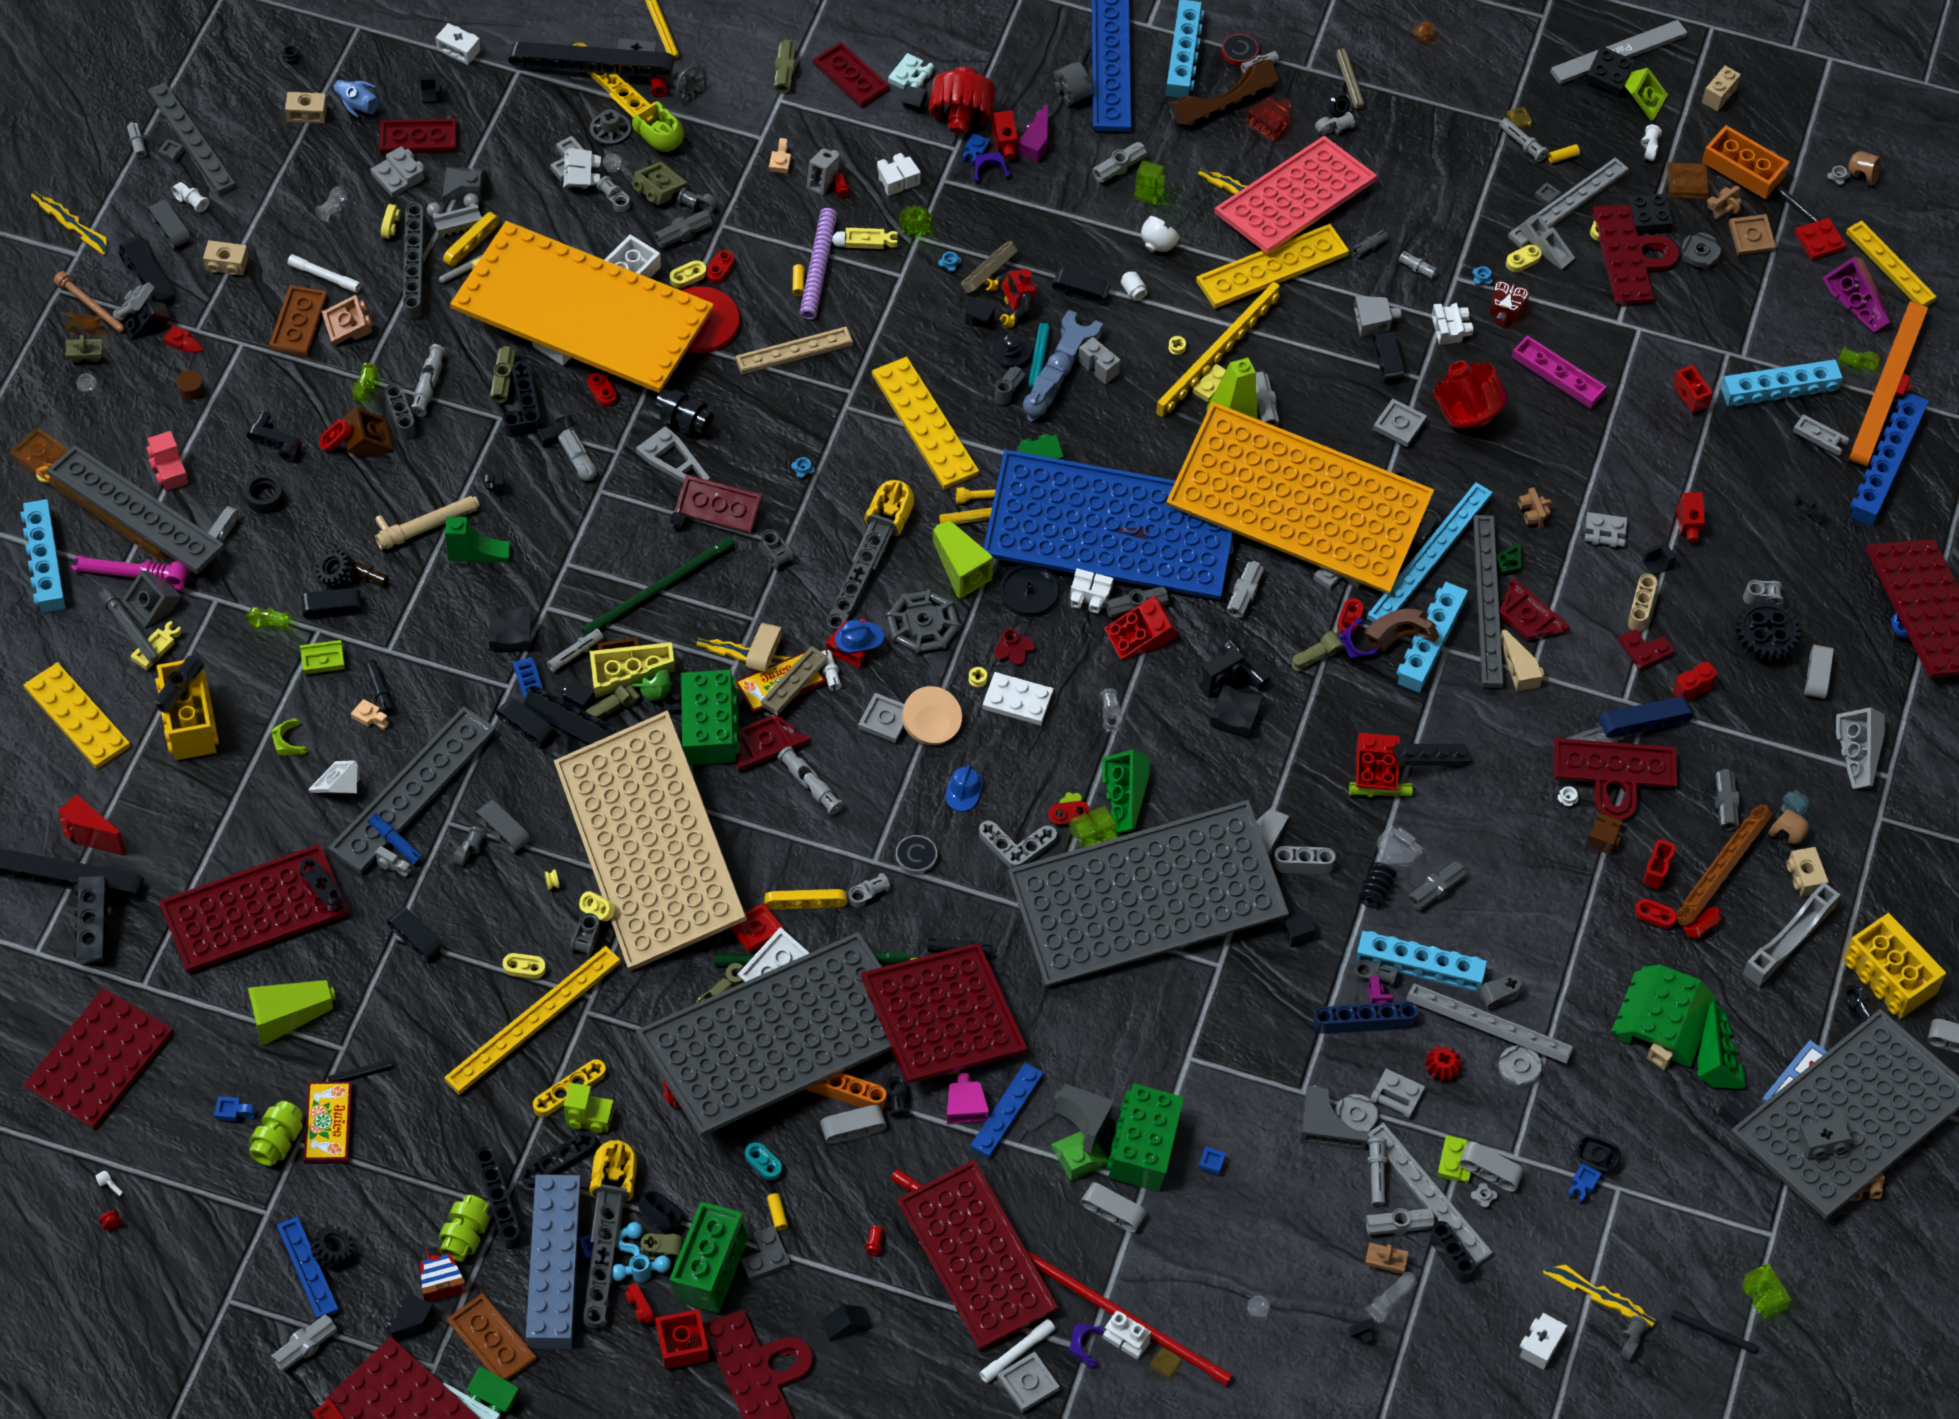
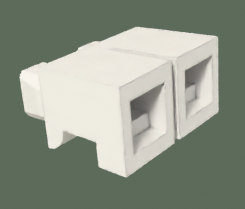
M567 149L564 158L563 187H581L586 189L588 186H596L600 180V174L591 173V167H600L601 156L593 155L592 151Z
M899 153L893 157V163L888 164L885 159L877 162L879 181H882L887 196L901 192L903 188L906 190L920 184L921 172L910 156L905 157L902 153Z
M1457 303L1452 304L1450 307L1434 304L1432 320L1439 345L1462 342L1464 336L1472 335V323H1462V321L1469 320L1468 307L1458 308Z
M1076 568L1070 592V606L1081 608L1082 603L1089 604V611L1098 614L1101 608H1105V602L1109 599L1113 587V578L1096 574L1094 578V573Z
M1116 1311L1105 1326L1107 1330L1102 1337L1118 1348L1121 1346L1122 1351L1138 1360L1150 1344L1151 1331L1128 1318L1120 1311Z

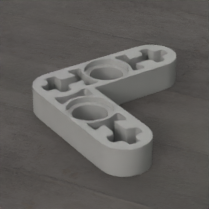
M984 821L979 827V837L1010 869L1028 864L1053 846L1057 838L1055 828L1043 826L1016 845L992 821ZM985 829L988 831L992 830V835L989 832L985 833ZM1044 834L1047 835V836H1048V835H1051V838L1045 837V838L1043 839V836H1044ZM998 842H1005L1008 846L1005 849H999L996 844ZM1034 844L1037 846V849L1035 851H1028L1026 846ZM1020 856L1019 861H1012V857L1016 859Z

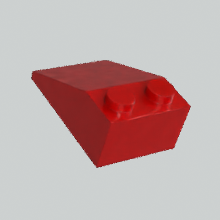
M75 795L58 810L59 823L63 828L62 833L68 840L72 839L78 845L122 856L125 854L120 831L78 795Z

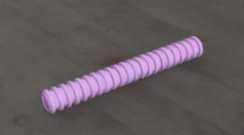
M824 208L820 212L799 312L800 316L805 319H814L817 316L837 218V212L830 208Z

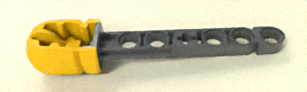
M890 480L883 483L876 491L866 512L864 520L868 528L852 560L851 570L835 601V610H831L827 619L828 629L832 633L839 628L831 625L833 620H840L842 624L845 621H849V616L852 615L872 570L875 571L891 535H900L914 504V495L909 485L902 481ZM881 509H884V514L890 516L896 513L895 520L878 516V513ZM876 538L880 540V543L874 546L869 541ZM866 554L873 557L868 562L863 561L861 558ZM859 572H863V575L861 574V575L859 576L858 582H857V581H856V574H859ZM849 587H855L857 592L849 594L846 590ZM842 603H847L850 606L847 610H840L838 607Z
M610 1140L601 1145L596 1151L593 1162L590 1194L597 1199L590 1242L593 1244L583 1314V1321L590 1328L599 1327L605 1318L607 1305L604 1304L608 1299L614 1248H618L623 1204L633 1198L637 1156L634 1149L628 1143L619 1140ZM607 1163H609V1168H605L604 1172L608 1175V1180L618 1181L620 1176L624 1178L621 1188L601 1184L604 1179L603 1169ZM625 1164L623 1171L620 1170L621 1166ZM610 1210L613 1212L614 1218L606 1219L602 1212ZM607 1230L610 1232L611 1238L608 1240L601 1238L600 1231ZM601 1251H603L604 1255L606 1256L603 1261V1264H599L601 1260V1255L599 1253ZM602 1271L606 1278L604 1280H597L594 1272ZM598 1291L602 1294L603 1299L595 1301L591 1297V1293ZM596 1312L599 1314L600 1320L593 1322L589 1319L588 1314Z

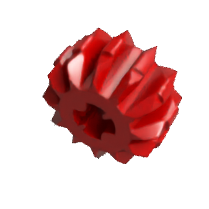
M1446 1044L1442 1049L1436 1045L1434 1051L1430 1050L1425 1059L1427 1073H1432L1433 1079L1440 1077L1441 1082L1444 1081V1078L1451 1081L1453 1076L1457 1077L1462 1066L1460 1053H1454V1047L1448 1050Z

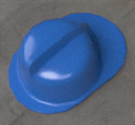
M850 620L837 631L835 643L842 651L852 653L878 647L882 643L884 635L881 628L874 623Z
M968 764L967 767L957 769L951 776L946 790L947 804L956 811L970 810L976 805L980 796L983 779L971 765Z

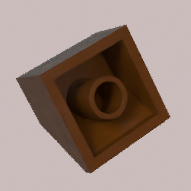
M355 407L342 418V420L350 422L352 429L351 435L345 440L348 452L365 457L393 450L386 418Z

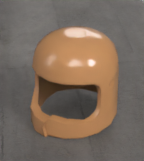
M1858 151L1853 154L1849 161V173L1857 178L1862 171L1865 172L1866 183L1873 186L1879 177L1881 157L1864 151Z
M1787 808L1782 816L1772 825L1768 834L1775 837L1778 831L1784 829L1790 835L1787 843L1797 845L1806 837L1809 831V824L1805 818Z

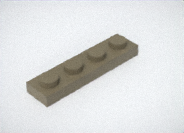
M811 646L761 700V706L778 716L828 661V656Z

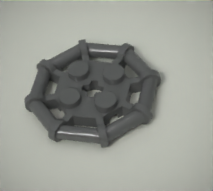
M931 589L911 594L902 593L899 595L895 605L885 615L892 635L891 640L915 651V654L940 648L944 650L954 634L961 629V624L958 622L954 608L955 603L952 600L949 601L935 594ZM930 600H932L933 602H935V603H937V604H939V605H941V606H937V605H936V607L933 606V605H932V602H930ZM906 605V612L904 611L903 613H899L902 607ZM945 611L948 612L950 620L944 619L943 613ZM922 617L928 620L926 623L919 622ZM896 620L902 621V629L898 630ZM943 627L949 628L944 636L941 637L940 633ZM908 634L910 638L917 640L916 643L904 637V635ZM934 638L936 640L934 642L921 644V640Z

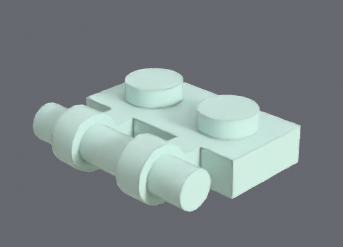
M907 53L888 77V83L903 90L907 85L915 88L922 87L923 82L932 75V70L935 67L932 63H928L927 66L923 67V60Z

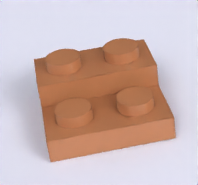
M354 295L322 311L331 342L334 345L350 337L357 340L372 332L371 326L374 323L370 315L366 313L369 307L365 300L361 301L357 295Z

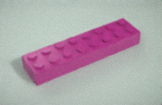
M1526 336L1513 350V359L1590 409L1605 394V385L1529 336Z

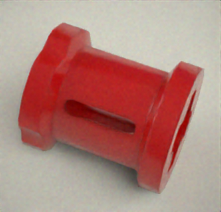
M649 77V83L652 85L651 94L654 97H663L667 94L668 89L664 83L665 78Z

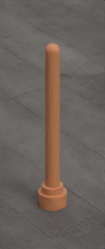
M60 271L56 274L53 282L59 288H67L118 332L125 330V327L75 286L65 271Z

